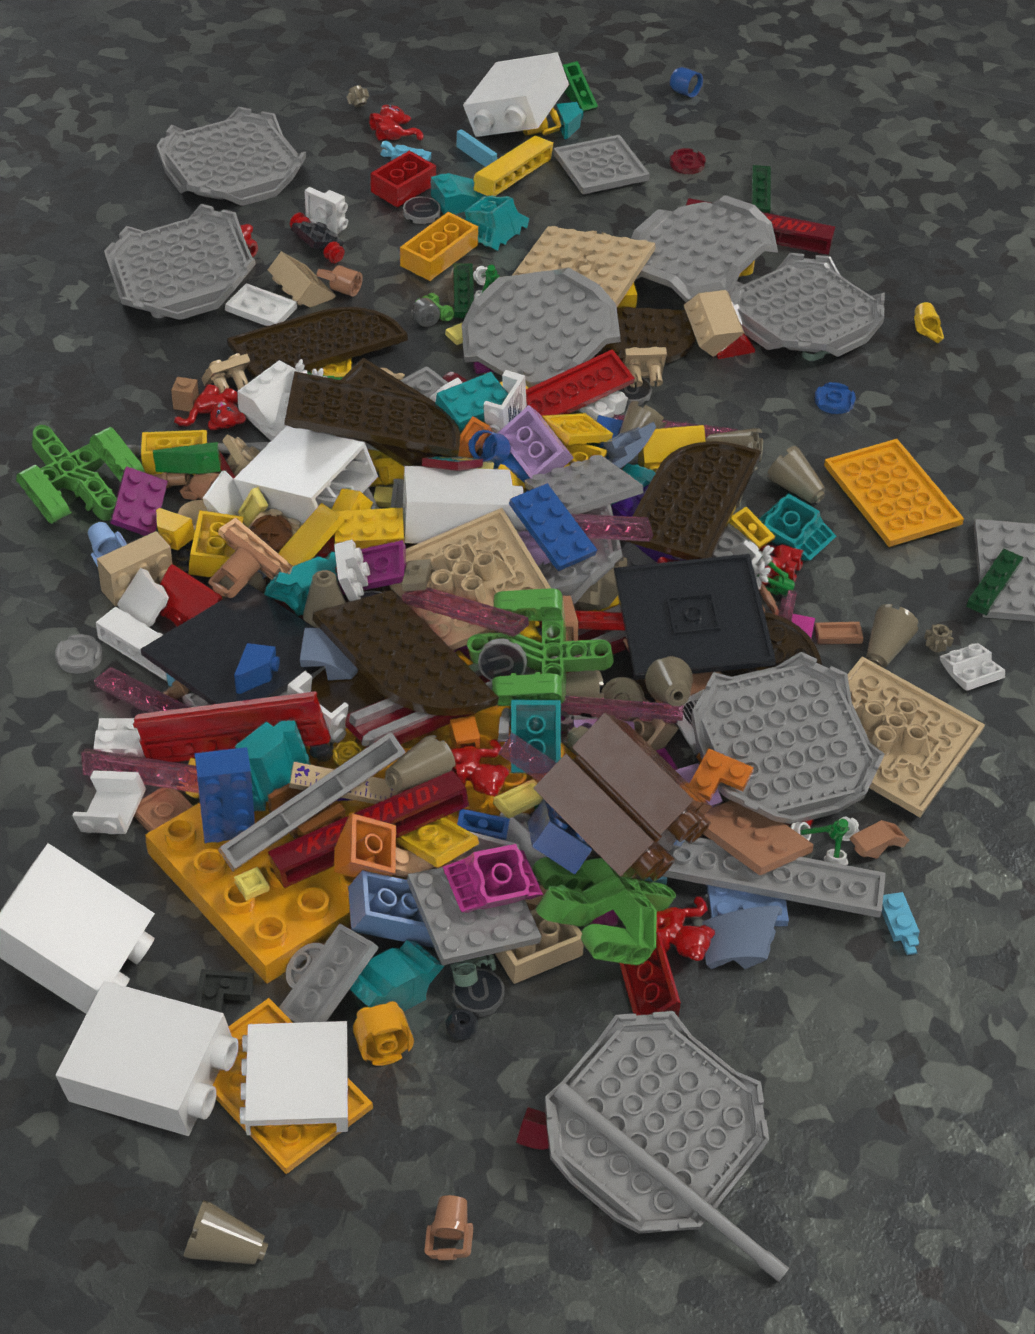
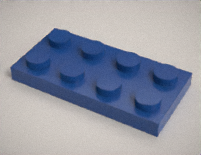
M548 483L510 498V507L557 571H561L596 555V547Z

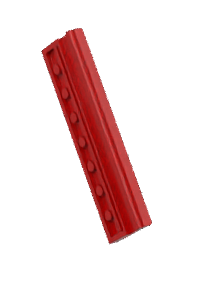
M316 691L138 714L135 716L133 723L134 728H137L140 735L139 742L148 765L188 761L191 758H195V753L235 749V745L265 722L274 727L280 721L295 720L305 746L328 744L331 739Z

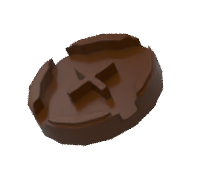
M264 515L256 519L249 528L277 553L293 536V530L289 521L280 515Z

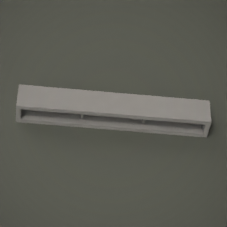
M388 733L225 843L218 851L231 870H236L402 757L406 752L393 733Z

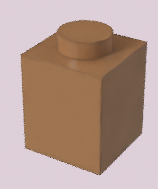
M182 377L176 378L171 390L173 409L190 412L195 399L199 395L198 380Z

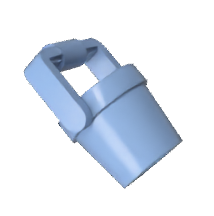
M104 522L95 523L88 530V537L93 550L91 556L97 567V558L127 545L121 533L117 531L114 534Z

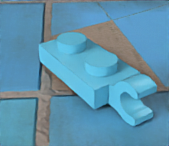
M383 141L381 147L387 150L383 149L380 155L391 157V161L409 150L427 161L431 159V152L423 149H415L405 145L393 147L388 141Z
M904 893L883 895L882 914L893 941L902 942L906 955L917 954L915 946H919L918 936L920 931Z

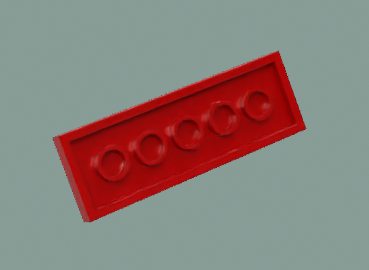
M612 349L526 389L527 406L530 405L541 416L570 414L633 384L635 377Z

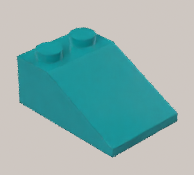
M450 173L431 177V197L439 203L443 214L447 212L452 214L462 213L486 196L474 191L473 179Z
M511 700V773H548L561 759V700Z

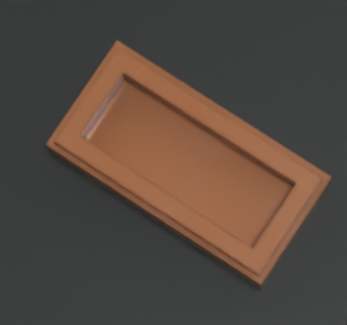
M821 622L814 625L818 645L860 644L863 642L860 622Z

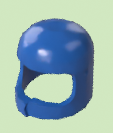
M684 67L675 69L670 77L671 88L675 92L688 97H695L703 85L702 74ZM696 74L698 77L697 85H695L693 92L688 94L689 83Z
M480 430L469 439L470 453L474 458L483 459V462L499 464L504 462L510 455V442L502 434ZM491 433L483 444L484 458L476 453L475 444L482 434Z

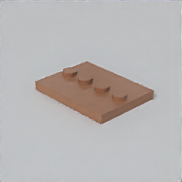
M732 800L709 809L704 815L711 822V825L703 835L713 840L758 875H763L813 851L814 844L786 824L773 821Z

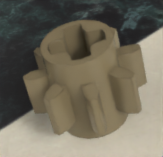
M357 85L349 89L348 96L346 97L349 105L353 104L355 108L367 104L366 100L369 97L367 88L363 89L361 85Z
M942 624L932 625L931 630H926L925 645L929 646L934 652H945L947 646H952L954 638L951 635L953 631Z

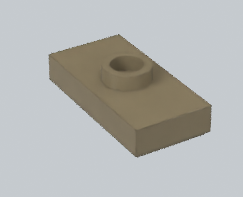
M431 559L408 561L402 581L403 591L426 590L432 568Z

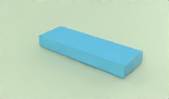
M464 130L457 131V148L485 167L497 160V153Z

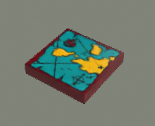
M442 455L422 458V466L460 471L483 467V459L458 456V458L452 456L445 457Z

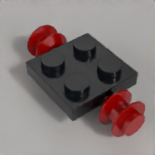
M301 212L291 217V230L311 248L324 249V257L329 259L331 263H337L343 259L345 254L344 242L336 233L330 231L326 224L322 222L311 223L310 219Z

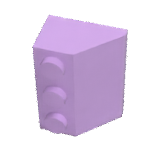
M530 405L498 432L509 440L510 452L531 479L535 474H546L554 468H563L573 459V456L546 421Z

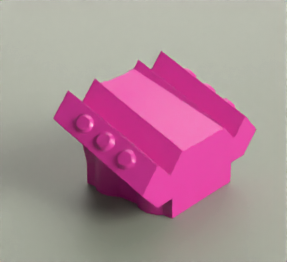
M517 844L473 852L465 859L443 866L461 912L469 913L477 909L498 907L524 899L531 900L543 895L524 851L519 850Z

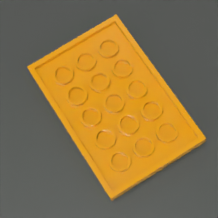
M898 439L825 459V468L888 547L963 525V516Z
M270 998L228 1026L231 1036L238 1039V1053L231 1069L228 1071L220 1069L212 1085L216 1088V1100L245 1131V1124H240V1107H245L246 1101L241 1100V1083H246V1076H242L241 1064L242 1059H247V1052L242 1050V1036L248 1035V1024L293 1023ZM348 1078L349 1127L372 1110L373 1103ZM336 1123L251 1126L250 1136L287 1174L341 1132H337Z

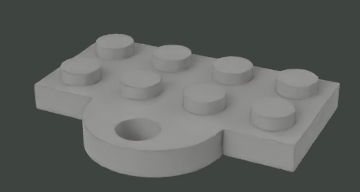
M339 923L324 945L321 943L307 944L292 956L286 968V980L292 990L279 1008L294 1023L326 1022L379 947ZM307 959L306 964L299 969L300 964Z

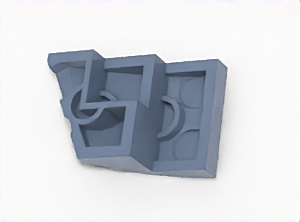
M651 422L642 428L637 427L623 432L603 442L609 456L607 460L618 468L630 462L649 441L656 428L655 423Z
M305 628L300 654L301 667L325 666L328 680L352 679L357 674L358 669L320 628Z
M780 906L754 907L729 912L703 921L702 925L709 926L715 930V935L711 939V944L705 954L706 965L713 969L735 960L740 966L747 969L766 961L771 949L770 944L774 940L776 933L774 929L778 915H782V908Z

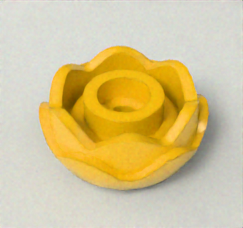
M355 741L340 742L333 749V759L338 766H341L362 752L363 749Z

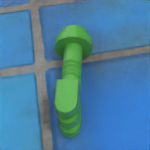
M430 293L428 296L422 297L431 299L437 305L441 320L450 321L453 319V308L449 305L441 306L439 304V296Z

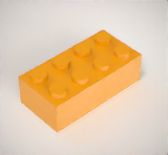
M447 212L400 247V266L431 281L478 245V226Z

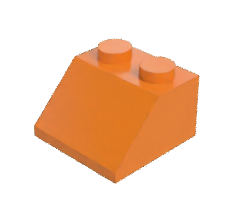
M353 813L350 814L335 846L334 872L355 878L362 870L386 876L394 875L396 869V825Z

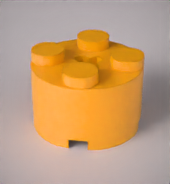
M392 1001L371 1008L365 1007L357 1012V1019L353 1024V1033L363 1060L366 1062L367 1060L372 1061V1064L376 1066L389 1065L402 1059L401 1054L406 1049H408V1052L412 1049L414 1044L412 1032L403 1010L396 1002Z

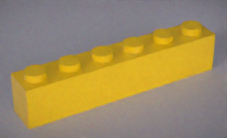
M533 136L475 173L473 179L474 191L486 196L498 195L551 160L553 142Z

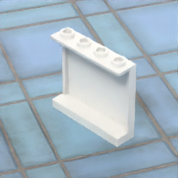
M347 1021L248 1024V1035L242 1036V1050L247 1052V1059H242L241 1064L242 1076H246V1083H241V1100L246 1101L245 1107H240V1124H245L246 1135H251V1126L336 1123L337 1132H348Z

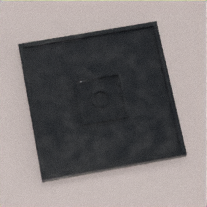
M750 554L614 568L615 583L634 680L645 679L650 665L655 660L666 658L667 656L682 659L688 664L692 674L775 666L776 659Z
M250 584L244 586L235 597L224 598L140 649L143 657L210 705L275 697L288 689V684L304 671L311 675L324 667H301L300 664L305 628L314 627ZM247 643L274 646L276 648V657H279L280 664L278 671H274L271 681L244 693H236L234 674Z

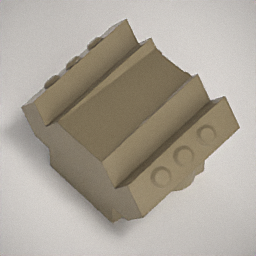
M623 557V561L616 562L608 573L586 590L574 604L575 611L601 610L611 605L618 596L614 568L627 566V558Z

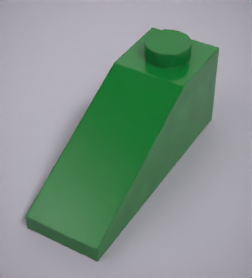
M578 61L562 65L569 83L564 93L572 102H577L583 112L597 109L598 105Z
M218 442L153 450L156 472L204 474L221 471Z

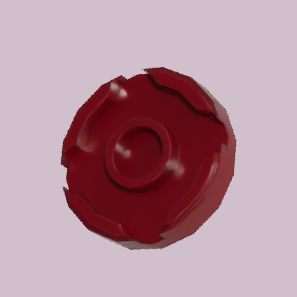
M682 148L673 152L669 163L671 168L679 173L696 174L704 170L706 158L699 151L696 153L693 152L694 149Z

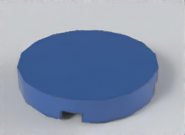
M829 382L824 384L823 387L820 388L819 386L817 388L814 399L815 404L821 410L831 414H843L853 409L856 397L853 390L852 392L848 390V386Z

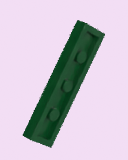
M752 165L751 204L755 205L761 212L769 214L771 211V166Z
M453 263L454 318L465 319L474 301L473 263Z
M1003 548L969 598L966 607L987 616L1022 564L1024 557Z

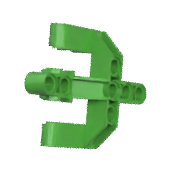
M38 425L33 430L32 447L46 466L39 468L37 465H33L17 473L16 482L20 484L26 495L29 496L51 524L72 513L59 490L63 487L74 491L76 497L80 496L86 504L85 508L87 511L92 510L99 519L109 521L114 510L116 496L112 489H109L101 479L99 473L94 471L106 463L120 482L126 466L144 473L145 471L140 461L112 427L94 434L90 437L89 444L70 453L50 427Z
M554 588L501 591L494 595V620L501 623L542 621V643L520 635L518 631L475 634L467 642L471 660L478 664L481 650L476 651L477 649L483 648L486 643L494 639H508L509 642L520 645L526 653V667L539 671L530 675L511 673V676L495 677L492 680V691L499 697L498 706H511V700H561V703H564L566 696V672L605 670L613 664L611 645L606 640L566 641L563 596L560 590Z
M549 857L539 859L532 867V871L544 889H547L536 907V912L543 919L574 926H586L597 917L614 910L626 926L625 929L601 924H590L581 931V941L594 959L640 965L651 956L656 948L657 911L669 908L676 897L675 892L671 888L661 883L633 879L632 877H620L602 858L584 861L576 874H573Z

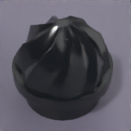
M329 741L328 744L310 745L309 753L318 762L328 761L333 755V743Z

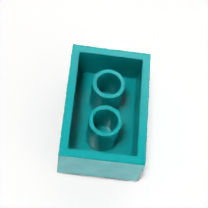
M492 372L438 392L435 404L455 421L461 434L472 416L485 423V401L502 405L508 393Z

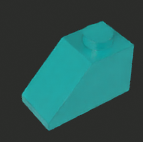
M577 102L556 104V111L561 123L560 131L564 139H568L580 128L581 120H583V110L579 108Z

